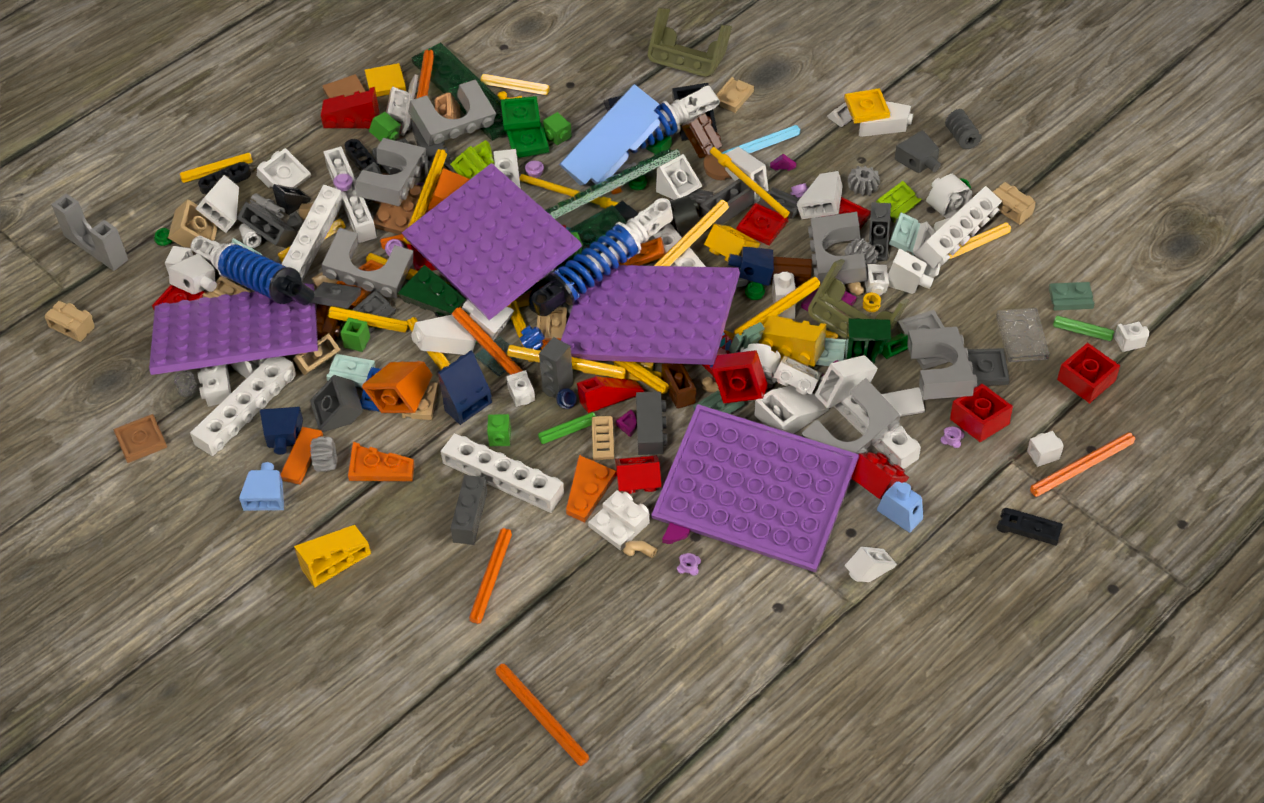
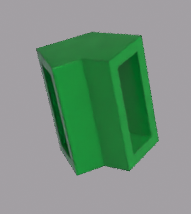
M900 333L892 337L889 343L886 342L882 355L888 359L907 350L908 335ZM898 344L901 345L893 350L890 349L891 347H894Z

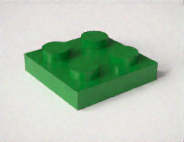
M537 96L501 99L504 130L541 127Z
M540 122L541 127L506 130L510 149H516L517 158L549 153V146L542 122Z

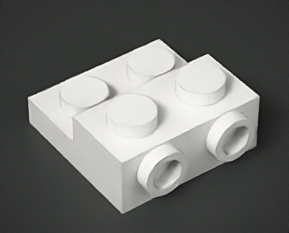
M285 148L282 151L275 152L267 162L263 161L257 167L256 176L268 188L273 187L274 184L296 188L310 178L311 173Z
M784 356L774 377L777 378L778 383L785 386L790 384L796 387L795 390L797 392L807 395V393L812 394L821 372Z
M617 490L603 503V509L588 522V526L621 551L626 546V542L631 541L650 523L649 510L643 504H635L627 492L620 493Z

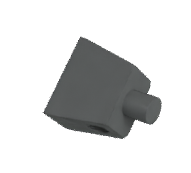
M923 130L896 146L895 160L916 173H920L927 168L936 172L941 166V163L938 161L939 147Z

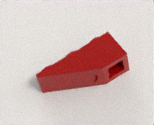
M595 376L577 383L580 404L588 413L617 404L625 399L633 398L636 396V392H644L643 388L635 380Z

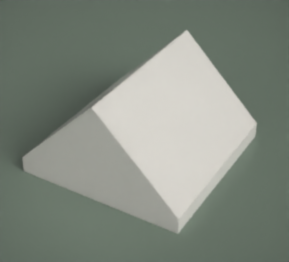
M684 154L657 168L656 192L673 200L687 196L702 187L701 182Z

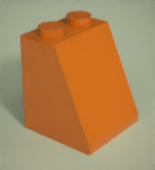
M443 168L425 214L470 179Z
M390 362L362 385V388L381 413H415L433 374L425 362Z

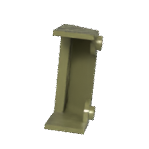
M658 8L647 53L649 60L696 75L711 76L726 53L732 26L721 25L718 40L709 45L707 52L676 44V31L666 27L670 9Z
M840 259L831 266L808 307V313L811 318L819 323L826 324L827 328L846 339L849 318H872L841 300L845 293V286L836 276L845 260ZM906 298L901 301L894 313L882 311L875 319L890 320L892 330L910 300Z

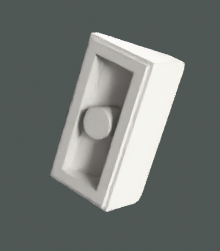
M846 102L827 115L830 120L840 127H843L852 120Z
M919 387L881 394L900 414V417L925 412Z

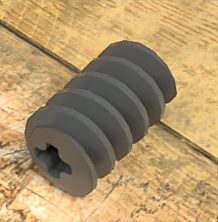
M956 109L948 115L945 125L962 149H972L977 146L982 136L967 114H965V111L963 109Z

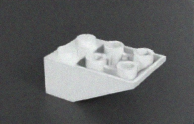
M792 385L773 389L764 394L763 399L755 400V416L764 425L792 434L829 411V408L813 393L803 395L795 390L796 387Z

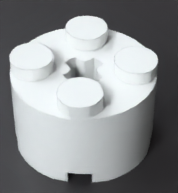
M949 174L933 181L932 189L926 202L946 219L952 218L962 206L971 200L972 191L954 174Z
M749 344L748 348H741L740 352L757 350L768 384L767 388H772L773 383L777 381L774 375L780 364V353L777 350L776 353L771 351V347L764 344Z

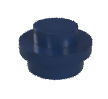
M568 388L561 389L556 397L557 404L563 409L572 408L577 400L576 394Z

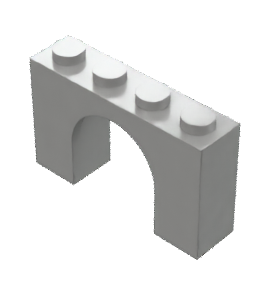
M476 79L459 85L457 97L467 112L462 118L448 119L441 116L435 110L427 95L410 101L408 112L428 146L439 144L450 138H457L465 133H472L483 127L487 128L494 123L496 112Z
M383 138L377 147V164L400 169L401 172L393 175H383L362 170L356 180V196L400 206L402 201L406 200L410 188L414 187L416 178L420 177L422 168L425 167L424 156H426V148Z
M67 193L51 204L63 235L113 271L128 261L116 227L103 220L92 228L85 219L79 202Z
M857 212L811 218V226L808 227L809 238H813V240H810L811 252L815 251V254H812L813 266L817 265V268H813L814 277H817L822 284L833 263L843 259L845 262L836 276L838 280L843 284L867 281L864 253L835 256L826 252V249L832 244L855 240L856 238L860 239Z
M339 228L322 263L323 276L331 280L342 281L347 285L361 287L366 291H377L385 297L397 298L398 292L401 290L412 266L413 251L394 245L388 261L383 267L374 271L360 270L351 262L358 246V233Z
M944 327L908 330L907 347L911 359L937 357L953 364L942 369L920 370L919 388L923 400L973 396L974 387H977V377L972 373L973 366L972 362L968 361V349L964 348V338L962 334H959L958 328Z
M865 378L850 391L851 397L869 417L868 429L862 437L851 442L840 441L833 437L818 419L801 434L804 438L852 453H867L866 449L871 444H878L884 438L883 434L888 430L890 432L893 431L900 424L899 420L901 418L900 414Z

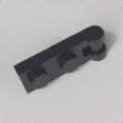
M1010 508L1002 509L1000 514L1002 519L997 524L998 531L1002 533L1011 532L1057 546L1063 526L1062 523Z

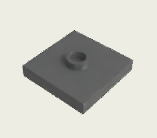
M323 282L314 291L315 295L311 303L347 309L361 295V288Z
M1004 348L968 349V361L972 362V373L977 377V386L981 384L985 386L1009 385L1010 380Z

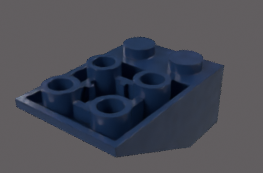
M472 351L460 356L455 362L438 372L444 409L459 425L492 403L490 388Z

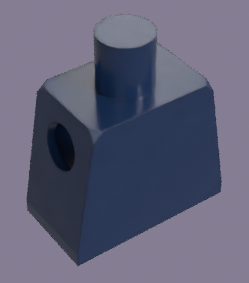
M744 246L740 255L729 254L728 265L739 268L740 278L769 286L774 270L773 250Z
M300 406L261 409L260 415L267 447L274 448V453L278 455L285 454L287 447L294 446L302 428L303 416Z

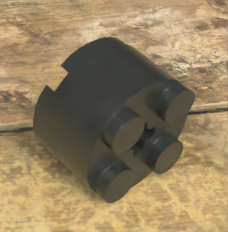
M683 196L670 201L673 214L670 224L681 237L701 220L696 211L698 210L697 201L695 199L691 200L689 196Z

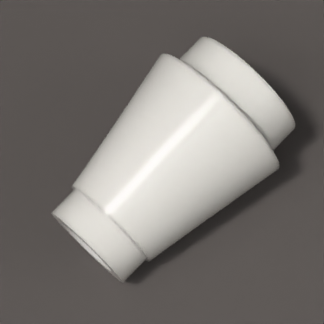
M241 224L239 230L243 243L250 248L259 246L261 235L246 224Z

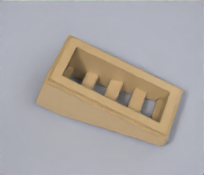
M612 416L592 417L593 460L614 459ZM610 448L608 451H597V449Z

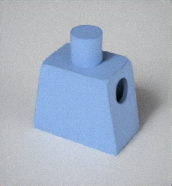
M264 462L261 464V470H251L248 472L239 497L243 511L284 510L282 478L280 472L274 470L272 463Z
M896 481L883 495L877 511L910 533L923 520L922 497L911 490V486L908 483Z

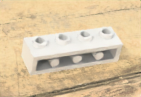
M228 365L200 368L201 371L197 372L199 383L203 384V387H199L201 398L206 399L208 407L221 404L231 394Z

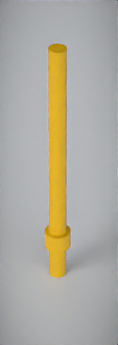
M715 147L711 148L710 153L718 159L720 165L724 168L727 167L784 218L788 217L790 212L738 168L728 155L722 154Z
M521 174L519 178L521 182L600 205L601 208L609 209L618 204V202L611 201V198L603 196L601 198Z

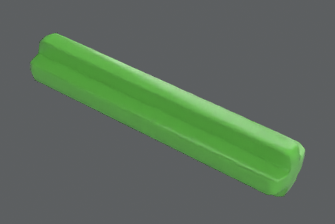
M1058 315L1053 323V326L1056 328L1106 341H1111L1114 335V330Z
M594 412L544 430L538 433V438L542 444L571 434L591 426L592 417H596Z

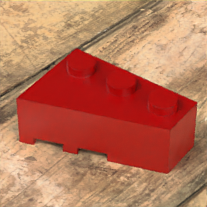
M371 87L369 91L365 92L356 91L354 95L346 97L340 95L325 99L321 109L323 128H370L373 118L380 115L375 87Z

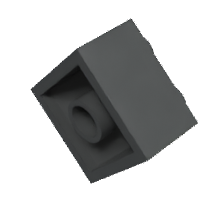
M333 375L310 400L318 429L322 432L350 425L363 412L354 381L337 375Z

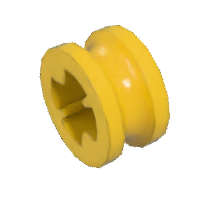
M873 292L865 294L863 297V308L868 312H876L880 309L881 297Z

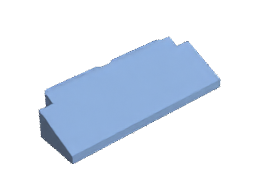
M635 84L632 85L559 165L579 185H585L590 179L594 183L605 184L628 159V149L636 150L659 126V115L654 112L659 103Z

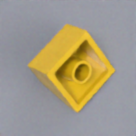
M720 224L713 225L704 243L713 254L725 256L724 260L727 262L729 254L740 255L744 246L758 248L761 244L731 226Z

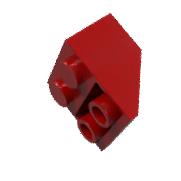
M869 452L859 453V459L851 478L878 499H882L885 492L896 481L905 483L909 476L904 473L905 470L902 467L888 462V457L884 454Z

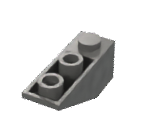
M872 202L869 242L872 246H875V250L878 252L877 260L887 261L891 203Z

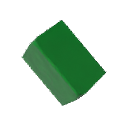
M663 136L661 141L655 138V143L648 145L646 150L661 157L672 146V138L670 136Z

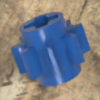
M529 325L521 331L523 336L520 337V341L524 347L536 350L542 347V340L545 337L537 326L532 329Z

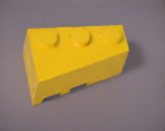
M770 316L764 324L765 330L761 336L762 338L759 340V344L768 345L771 347V350L775 352L777 350L783 356L814 367L825 350L826 324L820 323L819 326L810 325L809 321L796 323L790 318Z
M355 525L294 546L301 570L314 588L371 554L368 541Z

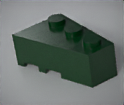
M426 265L398 292V295L404 302L414 304L424 310H430L440 316L452 315L456 308H462L467 301Z
M849 318L844 360L865 355L874 364L875 358L878 354L882 353L886 342L889 343L891 340L890 320Z

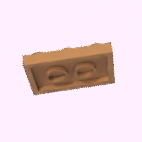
M414 184V187L408 191L406 200H403L400 206L382 202L373 219L375 228L398 235L402 234L408 228L423 186Z

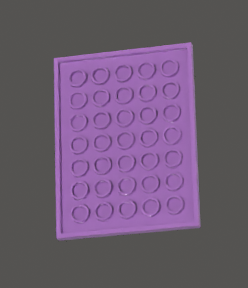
M492 163L402 232L404 238L488 320L492 319L582 247L581 242Z
M619 265L618 269L610 267V275L602 273L603 280L601 282L594 280L595 286L593 288L586 286L587 292L585 294L579 293L581 297L573 304L561 341L571 346V357L586 360L714 365L740 275L739 268Z
M304 283L306 286L315 291L314 284ZM241 292L235 295L224 294L214 298L203 297L199 300H182L178 303L159 304L155 306L149 365L150 373L155 375L318 351L316 304L302 305L295 301H291L288 304H279L258 292Z
M697 404L651 516L653 519L668 524L673 523L688 528L692 532L816 573L859 459V454Z

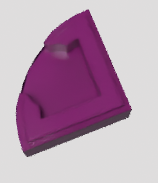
M782 154L770 162V168L777 171L779 169L790 171L796 168V162Z
M629 410L616 420V426L629 437L634 434L637 427L636 416L632 410Z
M669 523L662 538V543L673 544V542L684 540L691 531L688 528Z

